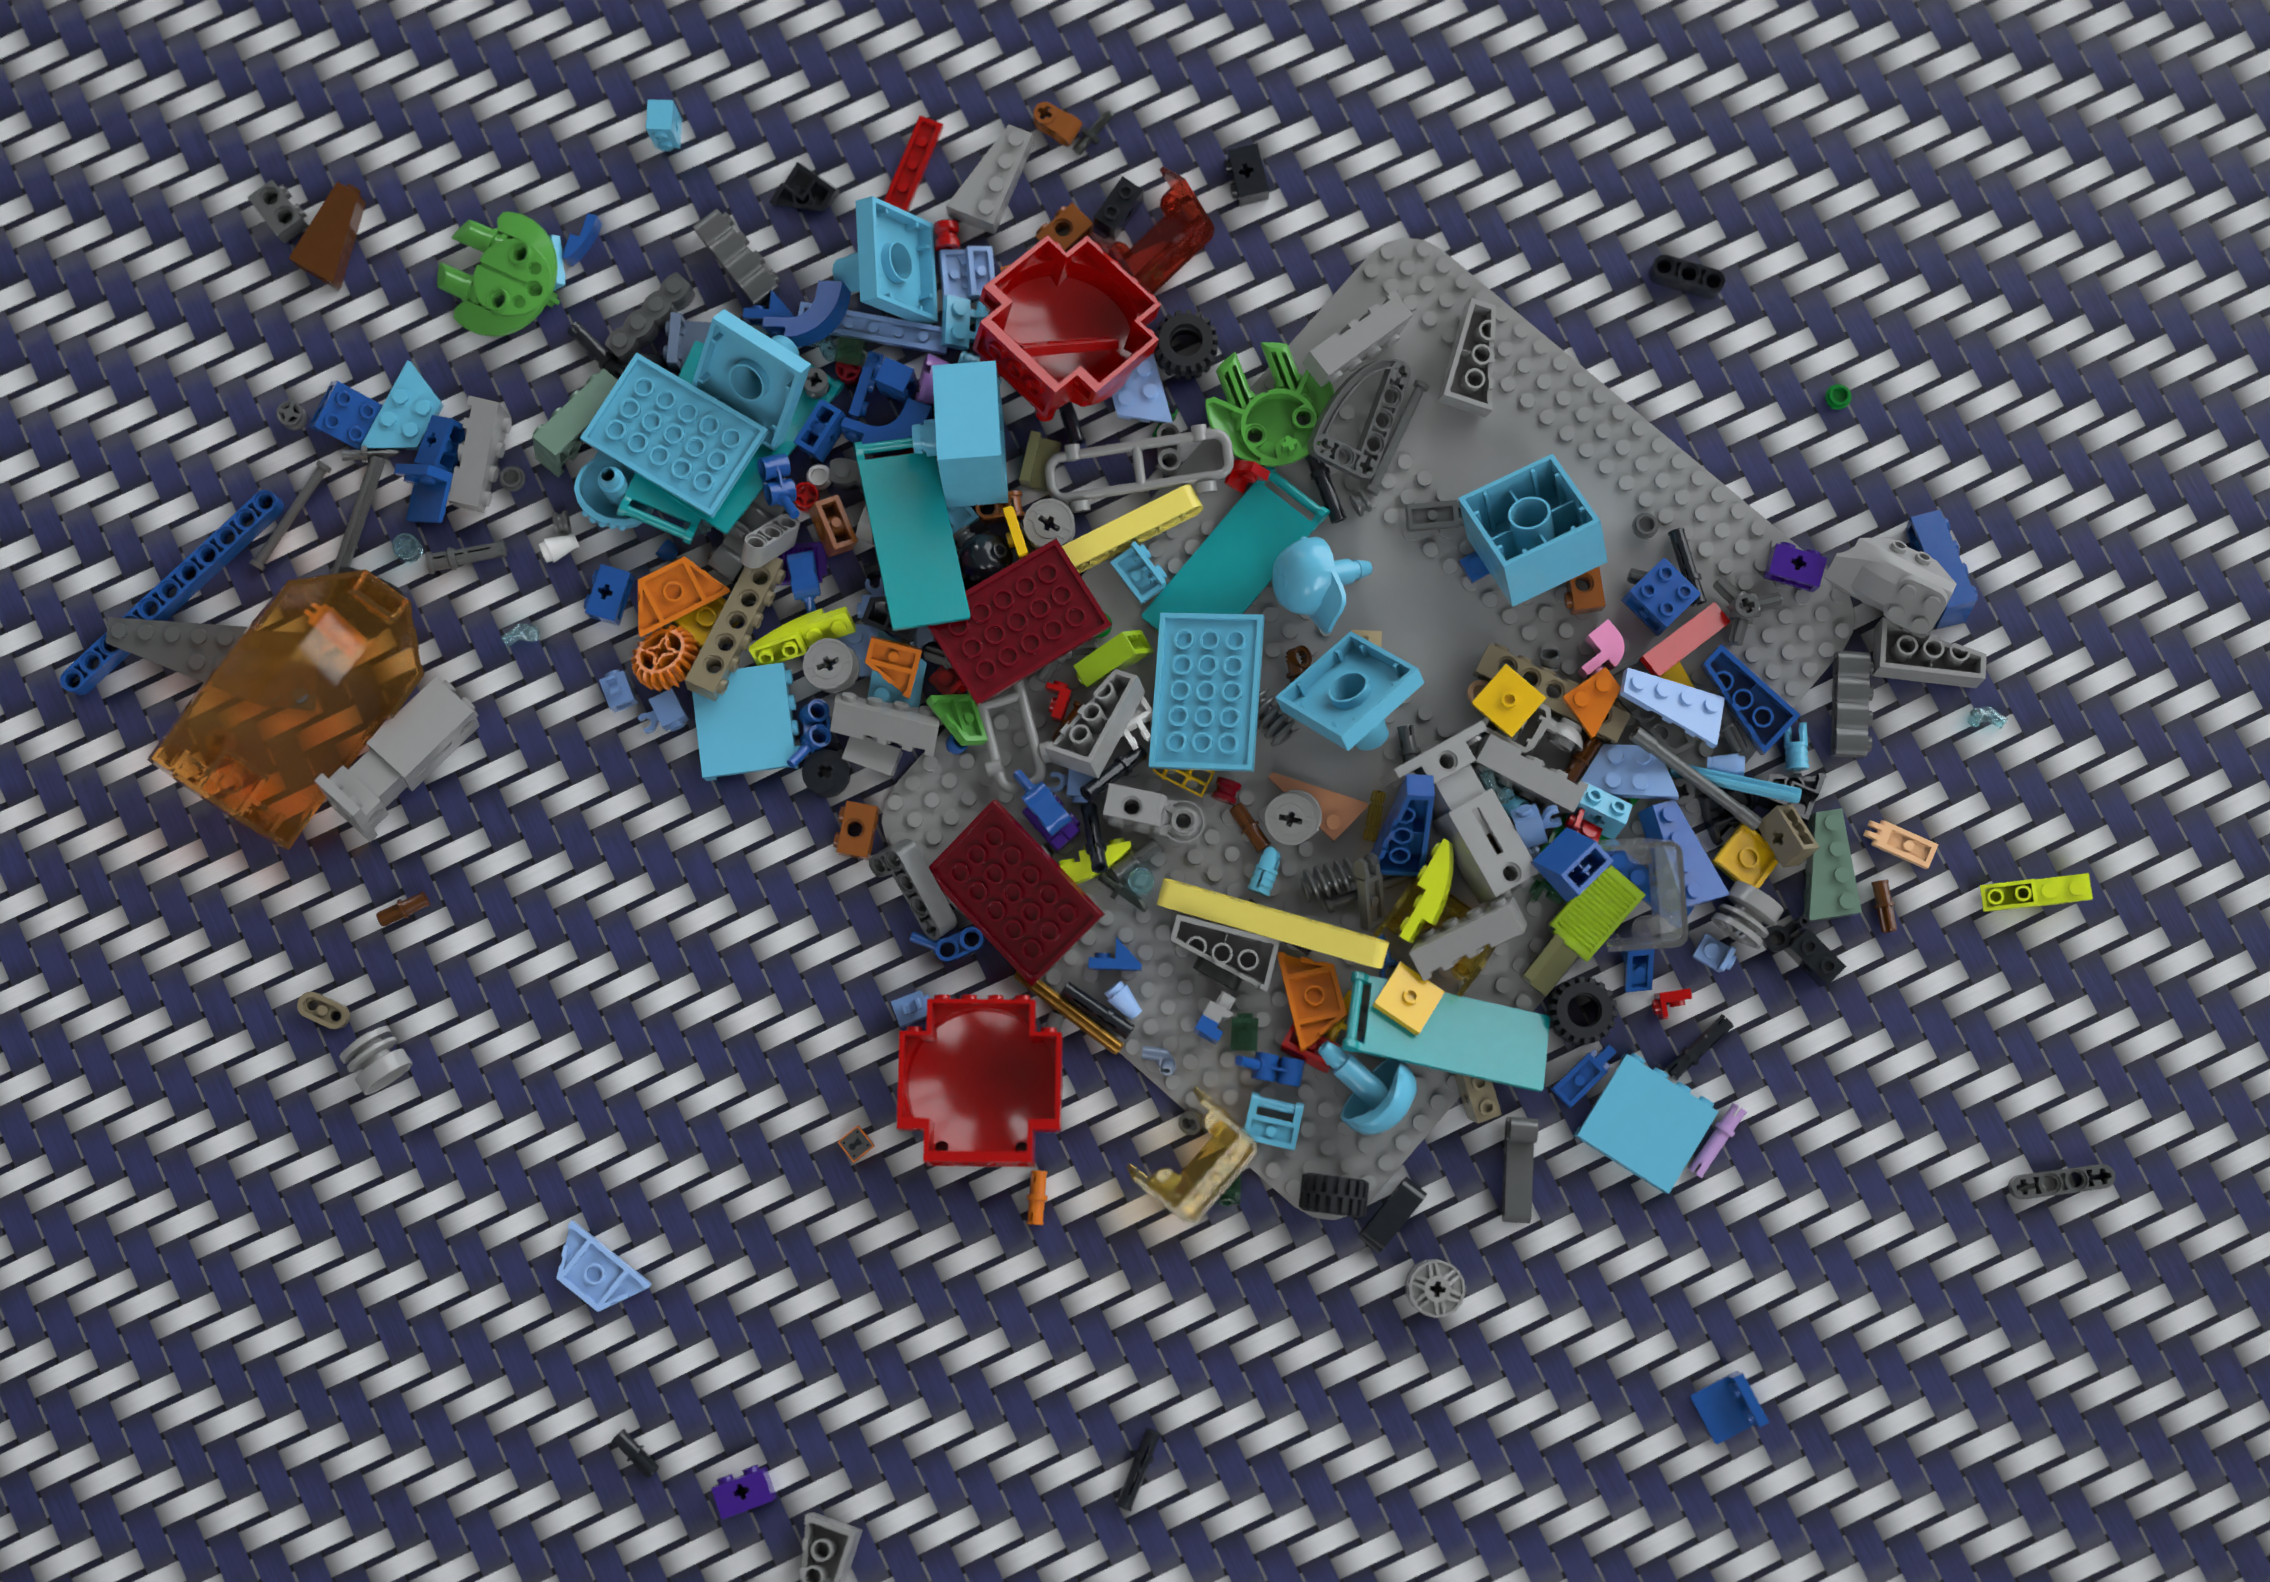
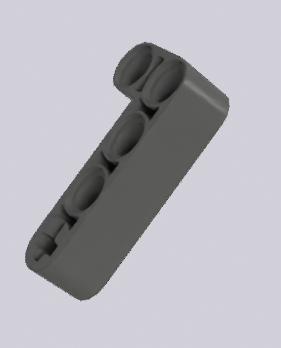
M903 839L893 843L869 859V867L876 876L885 877L890 874L893 875L928 938L938 940L956 927L957 919L917 845L912 840Z
M1506 1118L1502 1222L1526 1224L1531 1222L1534 1143L1537 1142L1538 1138L1537 1118Z

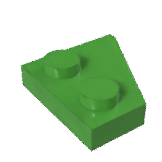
M969 694L931 695L926 700L928 706L961 746L983 745L988 740L978 708Z

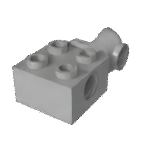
M1543 703L1512 738L1507 736L1486 717L1483 719L1487 730L1480 734L1481 737L1486 734H1493L1520 748L1523 751L1521 755L1524 757L1532 753L1543 734L1550 737L1548 741L1552 745L1565 752L1583 750V740L1580 734L1582 727L1567 718H1561L1560 722L1552 719L1551 708Z
M1109 783L1103 810V819L1108 822V826L1123 829L1124 825L1132 826L1134 828L1133 831L1143 834H1149V830L1154 831V834L1168 836L1171 840L1178 843L1191 842L1202 834L1205 827V816L1202 809L1196 803L1189 800H1168L1167 796L1160 793ZM1130 805H1134L1139 811L1134 815H1129L1125 812V809ZM1180 816L1188 817L1191 821L1190 826L1186 829L1179 828L1176 824L1177 818Z

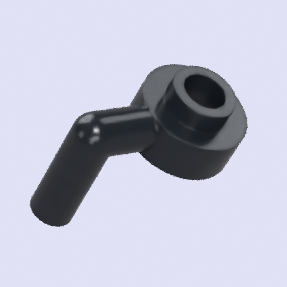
M1801 916L1793 919L1784 927L1780 925L1768 927V936L1766 938L1761 937L1763 946L1770 952L1785 950L1790 943V935L1799 928L1807 926L1810 922L1809 918ZM1771 935L1777 936V944L1771 942Z

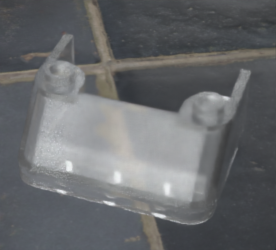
M1641 837L1599 840L1598 844L1604 851L1626 850V855L1632 863L1648 864L1652 915L1640 916L1635 919L1632 924L1631 938L1607 939L1606 947L1608 952L1682 946L1687 941L1689 933L1683 853L1679 844L1673 840Z

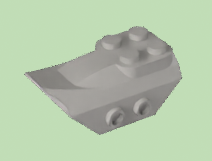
M1888 537L1859 538L1854 547L1836 554L1824 575V578L1832 584L1833 588L1860 600L1866 606L1875 607L1883 611L1884 616L1889 621L1917 634L1929 633L1934 628L1957 585L1937 560L1931 558L1929 554L1921 551L1918 552L1907 547L1902 541L1892 540Z

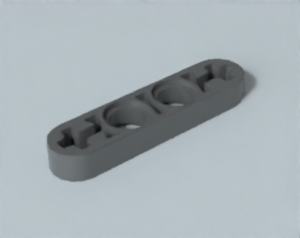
M2094 1164L2022 1174L2010 1179L2008 1189L2010 1194L2017 1199H2032L2104 1189L2114 1184L2115 1172L2106 1164ZM2100 1170L2102 1173L2107 1174V1178L2103 1179V1183L2101 1180H2089L2088 1175L2099 1174ZM2073 1172L2081 1176V1184L2076 1188L2072 1187L2068 1182V1177ZM2045 1176H2051L2055 1181V1187L2051 1191H2046L2042 1186V1180ZM2020 1180H2022L2024 1184L2035 1183V1188L2025 1189L2023 1194L2022 1191L2016 1189V1185H2020Z

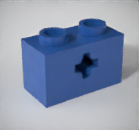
M885 357L883 363H878L874 371L873 377H875V382L881 395L904 405L907 398H912L918 386V380L913 368Z
M820 399L793 442L802 452L824 463L842 434L840 425L844 416H847L842 410Z
M432 415L414 463L429 464L453 473L454 467L458 462L457 452L459 443L465 441V428H462L463 424L452 418Z
M601 564L599 570H595L592 577V585L594 586L591 595L588 594L584 601L585 613L590 618L620 626L635 580L631 572ZM609 591L613 593L612 596H607L606 598L603 596L604 593H609Z

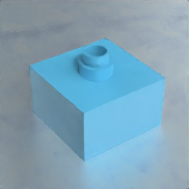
M996 361L932 365L935 419L924 420V425H921V423L912 425L914 453L923 454V452H926L927 457L937 456L947 507L1009 503L1003 407Z
M1553 454L1458 498L1467 539L1512 607L1608 562L1600 519Z

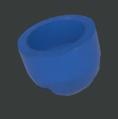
M668 538L655 554L662 560L672 561L676 558L678 550L675 543Z
M952 734L946 740V748L952 754H960L968 748V746H961Z

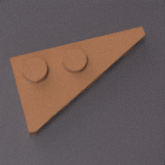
M1274 772L1268 776V779L1281 792L1303 790L1311 794L1318 801L1322 810V823L1319 829L1333 842L1369 807L1366 802Z

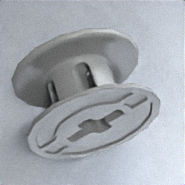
M1053 498L1041 499L1033 503L1026 511L1023 519L1025 537L1029 545L1035 550L1056 538L1061 546L1073 541L1075 535L1074 516L1070 508L1062 501ZM1050 522H1053L1054 528L1057 531L1051 528L1049 531H1046L1044 523L1049 525Z
M826 638L818 640L809 647L804 655L803 670L804 675L811 684L826 693L837 694L845 692L854 685L859 676L860 663L853 649L838 639ZM831 662L836 663V664L832 665L833 669H832L831 671L827 669V668H830V667H831V665H830Z
M1290 790L1282 793L1269 803L1265 812V824L1268 832L1276 841L1285 845H1297L1305 842L1318 831L1322 823V810L1318 801L1311 794L1303 790ZM1294 812V813H1295V816H1294V817L1300 818V819L1297 820L1296 822H1292V819H1293V818H1292V817L1285 816V815H1289V814H1291V813Z

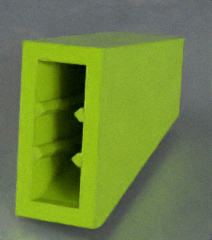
M1142 630L1123 631L1073 666L1077 671L1076 676L1081 684L1085 685L1086 688L1095 687L1103 683L1114 669L1123 671L1152 654L1154 650Z

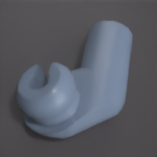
M1143 1046L1142 1059L1155 1060L1160 1068V1072L1165 1076H1170L1174 1073L1176 1062L1167 1049Z

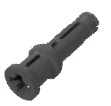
M504 540L458 550L448 547L446 551L436 553L425 552L427 567L431 575L439 570L449 568L457 570L459 565L507 556Z

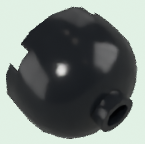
M986 532L971 537L963 544L960 551V558L963 557L964 563L962 565L963 572L976 584L1013 563V553L1009 544L1004 538L993 533Z

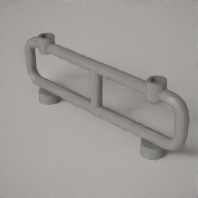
M1206 424L1191 426V432L1083 449H1080L1079 444H1069L1064 446L1065 451L1053 454L1048 459L1045 465V479L1049 495L1053 499L1069 503L1072 513L1090 511L1091 499L1188 484H1196L1197 494L1213 493L1218 491L1216 481L1226 478L1234 467L1233 447L1231 439L1226 432L1220 429H1207ZM1210 439H1217L1221 442L1224 465L1221 469L1146 481L1142 450L1190 442H1203ZM1132 452L1136 479L1134 483L1062 493L1057 488L1055 467L1058 463Z
M1023 680L1014 685L1015 691L991 698L977 707L988 738L986 745L990 762L985 763L989 778L995 777L998 787L1010 794L1020 793L1025 790L1018 782L1009 783L1006 780L1004 765L1000 758L988 710L1018 701L1036 769L1035 775L1029 779L1033 784H1038L1044 780L1046 775L1045 764L1052 762L1045 749L1050 741L1039 743Z

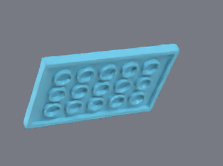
M636 352L580 439L626 468L714 518L769 431L764 426Z
M1160 613L1148 767L1151 769L1254 772L1265 621L1263 614Z

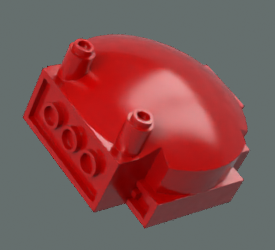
M1047 235L983 286L979 301L990 311L989 315L980 321L972 349L980 356V362L996 361L997 373L1035 408V416L1040 421L1047 422L1054 418L1058 408L1070 401L1081 407L1094 405L1108 399L1124 386L1133 370L1154 353L1159 339L1146 326L1156 318L1161 304L1153 294L1148 293L1139 284L1135 277L1130 276L1120 266L1118 261L1112 259L1102 250V247L1097 242H1094L1088 236L1065 252L1058 242L1053 241ZM1109 336L1119 340V349L1030 356L1017 343Z
M936 994L934 999H927L926 1031H922V1027L908 1026L906 1031H899L897 1129L899 1131H924L923 1162L927 1166L1035 1167L1036 1132H1061L1062 1032H1057V1028L1043 1027L1041 1032H1038L1036 1025L1037 1003L1036 1000H1031V996L1015 995L1014 999H1004L1003 995H988V999H977V995L966 994L961 995V999H950V995Z

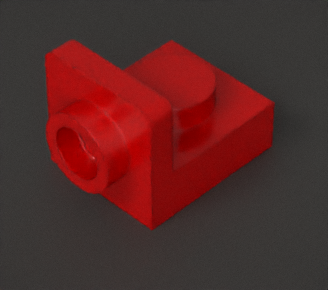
M1234 460V467L1225 478L1224 483L1237 492L1244 493L1248 482L1256 483V480L1267 481L1270 471L1255 461Z
M941 665L928 679L942 695L965 694L967 692L954 669L946 670Z
M1054 680L1053 684L1046 682L1045 689L1058 695L1057 698H1052L1048 712L1052 713L1051 718L1053 721L1061 723L1073 694L1068 689L1069 685Z
M1579 808L1575 815L1570 814L1564 828L1568 827L1595 840L1597 843L1599 842L1603 828L1582 819L1585 813L1584 809Z
M1691 988L1654 994L1655 999H1652L1653 1013L1658 1015L1659 1020L1668 1019L1666 1003L1669 1002V1007L1685 1005V1000L1692 999Z

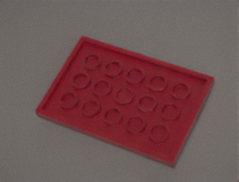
M1056 538L966 590L970 619L930 625L927 628L978 707L1108 630L1112 624Z
M997 799L992 800L929 866L944 894L1031 986H1034L1105 915Z

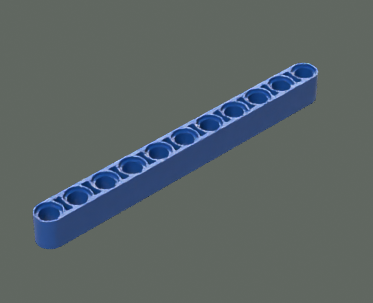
M269 490L257 492L122 618L157 621L169 619L282 514L284 510L283 501ZM273 499L272 506L268 509H265V503L268 500ZM254 517L252 525L246 527L247 519ZM234 534V541L227 545V538ZM215 552L214 560L208 562L209 554ZM192 570H196V576L188 580L189 573ZM177 587L176 595L169 598L171 589ZM157 605V612L150 616L151 608ZM106 632L61 674L60 684L62 688L76 695H85L131 653L119 648L112 652V645L106 643ZM99 658V666L93 669V662ZM79 676L80 683L78 686L73 687L74 679Z

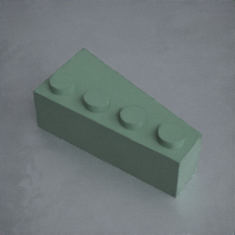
M604 368L598 374L594 373L591 375L586 385L580 391L576 390L564 407L557 408L552 413L551 419L545 425H539L533 432L532 439L535 459L558 478L564 472L561 468L568 459L574 461L580 454L578 451L583 443L580 437L618 381Z
M1840 808L1815 812L1810 815L1808 820V830L1820 848L1807 858V864L1805 865L1806 886L1803 899L1805 901L1804 913L1802 916H1807L1810 922L1862 913L1843 810Z

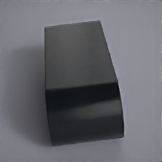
M1665 254L1655 258L1649 269V278L1653 283L1705 299L1717 297L1726 281L1724 274L1717 269ZM1657 266H1664L1668 273H1660L1657 270ZM1688 273L1693 280L1686 281L1681 274ZM1706 281H1714L1717 288H1710Z
M1406 1176L1361 1230L1358 1237L1379 1254L1421 1204L1427 1193Z

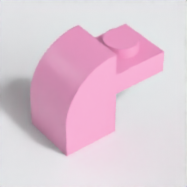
M1609 619L1584 639L1596 653V656L1578 670V673L1583 679H1586L1589 675L1593 676L1605 668L1603 664L1609 670H1612L1622 660L1625 649L1624 640Z

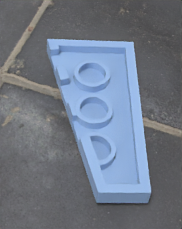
M1631 668L1624 670L1620 689L1622 697L1648 712L1652 710L1662 716V720L1669 724L1674 723L1685 730L1686 734L1692 737L1697 736L1705 741V745L1712 749L1717 746L1725 697Z

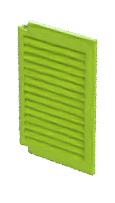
M1610 865L1579 896L1569 900L1549 925L1554 927L1552 930L1554 935L1557 934L1565 940L1564 944L1584 961L1588 962L1646 894Z

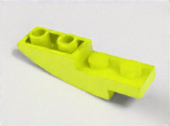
M846 606L824 613L821 608L774 629L749 646V651L757 666L781 663L805 655L808 648L818 640L826 638L836 639L855 633L856 625Z
M1124 838L1109 841L1105 852L1108 869L1120 861L1132 849L1130 841L1125 842ZM1085 845L1083 846L1084 850L1078 851L1079 862H1075L1074 858L1059 861V866L1077 885L1102 874L1092 872L1090 856L1086 853Z
M1443 839L1441 843H1436L1431 852L1433 858L1429 865H1424L1417 876V879H1419L1417 885L1426 891L1424 894L1420 893L1413 904L1414 912L1411 917L1407 916L1399 929L1402 931L1399 937L1412 944L1426 921L1436 926L1449 896L1454 869L1453 844L1446 839Z
M2089 873L1980 885L1983 912L2058 905L2093 899Z

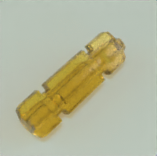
M1373 790L1371 793L1370 801L1372 803L1368 808L1365 823L1367 828L1364 829L1363 839L1366 841L1375 842L1378 837L1379 831H1377V828L1380 827L1383 812L1382 804H1384L1386 793L1383 791Z

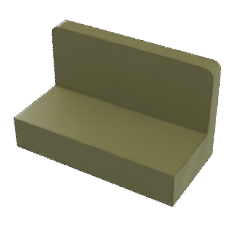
M1031 430L1019 478L1020 486L1048 492L1045 479V465L1053 454L1060 452L1061 442L1044 439L1041 432Z
M1557 934L1551 937L1521 975L1522 979L1544 996L1548 995L1577 958V954L1563 943L1565 940Z

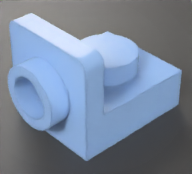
M1705 933L1691 957L1720 973L1725 969L1730 970L1737 958L1734 955L1737 948L1734 946L1729 947Z

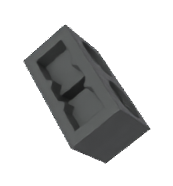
M271 179L247 198L276 236L286 244L308 228L309 225L303 219L307 215L298 203L293 205L289 199L293 196L283 184L278 186ZM277 197L275 203L269 204L272 198ZM292 216L289 223L283 224L287 217Z

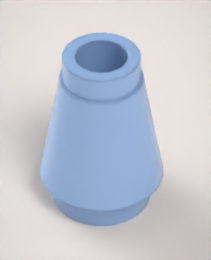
M1739 753L1713 757L1707 756V769L1744 776L1745 756H1739Z
M1121 980L1104 993L1108 998L1106 1001L1129 1020L1134 1019L1141 1013L1142 1010L1127 984H1123Z

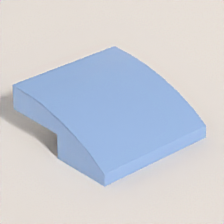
M967 246L965 250L940 249L938 252L942 301L946 295L970 300L980 299L983 286L995 277L992 246Z

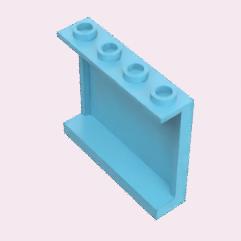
M783 662L739 668L735 673L731 672L727 679L729 681L728 687L723 695L719 694L716 702L692 692L703 779L712 781L722 776L790 767L787 764V760L801 746L796 745L795 736L799 735L800 732L798 720H793L792 710H796L795 695H790L789 685L793 684V675L791 669H787Z
M1634 1053L1631 1055L1624 1054L1621 1057L1622 1061L1581 1127L1577 1128L1573 1136L1656 1189L1669 1194L1719 1111L1713 1108L1714 1103L1707 1098L1700 1096L1698 1099L1690 1094L1691 1089L1681 1082L1674 1084L1667 1079L1669 1075L1656 1067L1652 1070L1644 1065L1646 1061Z

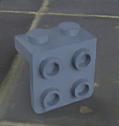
M671 312L670 321H666L665 333L669 338L668 346L665 345L663 349V359L672 371L681 372L695 341L705 344L711 322L685 321L681 313Z

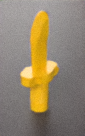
M1351 990L1347 991L1343 999L1347 1015L1350 1008ZM1345 1019L1328 1031L1325 1038L1335 1042L1341 1029L1347 1031V1024L1344 1023Z

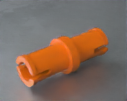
M1031 1170L1030 1193L1026 1197V1200H1029L1026 1224L1044 1225V1204L1048 1199V1196L1045 1195L1048 1171Z

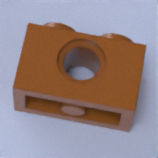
M1071 203L1067 207H1061L1056 212L1055 219L1049 224H1043L1037 230L1035 238L1037 244L1048 235L1067 252L1084 237H1089L1094 232V225L1083 212ZM1060 229L1070 231L1066 236H1059L1057 234V231Z
M837 494L814 502L808 512L827 557L830 558L852 550L858 540L839 495Z
M1599 566L1564 582L1567 588V593H1564L1565 607L1570 608L1571 615L1602 611L1606 606ZM1577 580L1586 582L1588 590L1580 591L1577 589L1575 582Z
M846 801V806L841 807L839 813V822H842L841 830L836 832L833 847L837 848L836 852L839 855L864 860L870 859L880 813L878 806ZM853 824L862 825V832L859 836H850L849 829Z

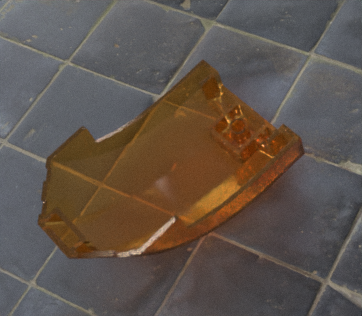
M366 569L288 580L222 658L147 760L230 818L279 848L289 850L326 799L314 780L322 773L329 779L342 765L348 769L366 746V742L373 737L387 719L395 717L424 676L418 651L419 645L416 629L414 628L411 613V601ZM308 694V698L305 702H296L297 700Z

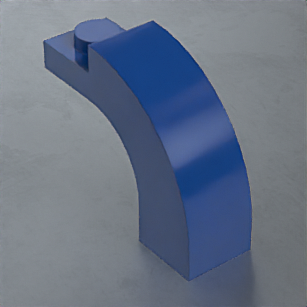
M818 281L815 299L808 310L801 315L789 318L764 317L762 327L770 337L776 335L786 336L797 347L812 345L830 335L841 323L849 306L851 292L843 281Z
M907 398L899 417L888 425L870 426L844 416L840 426L843 436L853 443L860 441L862 444L910 438L912 437V425L920 423L924 425V420L933 419L934 416L932 406ZM907 449L870 453L868 455L889 456L901 453Z

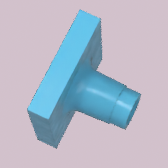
M874 196L856 200L858 252L839 258L834 262V281H843L851 293L860 292V302L910 322L923 324L938 322L933 223Z
M723 309L712 318L692 385L767 428L769 433L762 444L774 451L785 441L811 363L799 357L797 346L788 337L776 335L769 338Z
M1350 631L1275 698L1282 712L1343 749L1349 751L1355 745L1358 749L1367 751L1378 748L1387 740L1389 730L1385 724V718L1425 682L1417 667Z

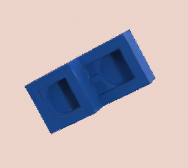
M587 213L580 236L569 235L562 255L567 266L573 267L578 263L596 240L602 226L597 215Z

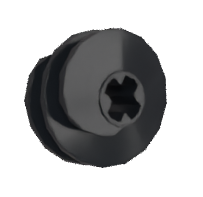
M828 749L818 750L809 755L803 764V781L807 788L819 797L831 798L837 796L846 789L850 782L851 772L847 761L842 760V755L836 751ZM825 768L828 771L832 770L829 772L831 777L828 779L824 776L820 777L823 775L821 771Z

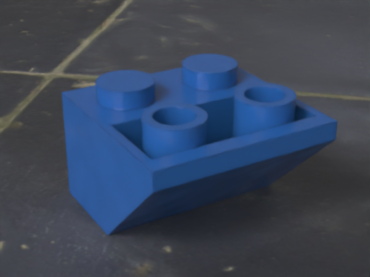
M1568 827L1531 861L1533 866L1566 902L1579 896L1614 862L1595 840Z

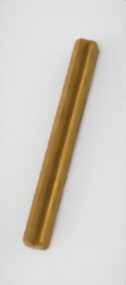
M1018 971L1015 973L1014 978L1111 1053L1116 1055L1121 1051L1124 1046L1122 1041L1064 997L1060 996L1059 993L1043 981L1039 980L1034 986H1031Z

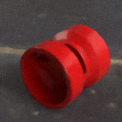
M955 220L935 222L934 232L937 234L935 250L938 252L940 249L959 250L960 239L957 238L959 222Z
M802 482L796 486L797 498L794 504L800 512L809 513L808 510L814 502L820 501L818 490L809 482Z

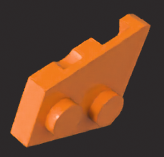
M871 636L865 663L881 674L882 678L889 684L894 685L901 691L902 695L910 698L922 648Z
M1605 667L1562 697L1590 739L1596 736L1621 687L1607 667Z

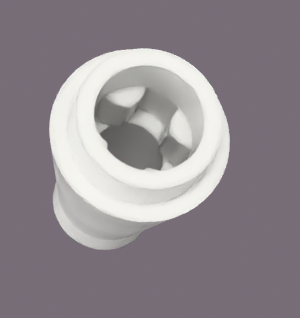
M574 533L543 539L544 542L538 544L546 563L551 561L555 563L579 547Z

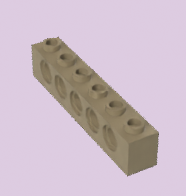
M776 557L759 568H748L745 566L685 679L688 690L715 702L719 694L723 695L729 684L727 680L731 672L735 673L740 664V654L743 650L746 651L752 641V636L750 635L754 628L758 629L764 616L762 613L766 606L769 607L772 604L777 584L781 585L785 579L786 571L782 559ZM758 579L767 580V582L762 585H758L755 583V581ZM748 600L756 602L750 607L743 605ZM736 622L744 623L743 627L739 629L732 628L731 626ZM724 644H730L733 646L728 651H723L720 649V647ZM713 666L721 668L717 673L708 672Z
M1489 643L1473 676L1490 682L1500 671L1499 664L1507 663L1521 677L1524 675L1534 677L1535 685L1533 687L1546 697L1543 704L1551 708L1552 716L1560 720L1561 718H1567L1580 725L1562 699L1565 694L1579 686L1578 683L1570 679L1562 680L1556 677V673L1549 668L1542 667L1540 669L1532 665V660L1525 656L1518 655L1516 657L1508 653L1509 649L1501 644L1495 643L1492 645ZM1550 686L1555 687L1559 692V697L1550 698L1546 693V688ZM1614 702L1606 716L1605 722L1602 723L1595 737L1608 744H1616L1631 714L1626 712L1627 709L1624 706Z

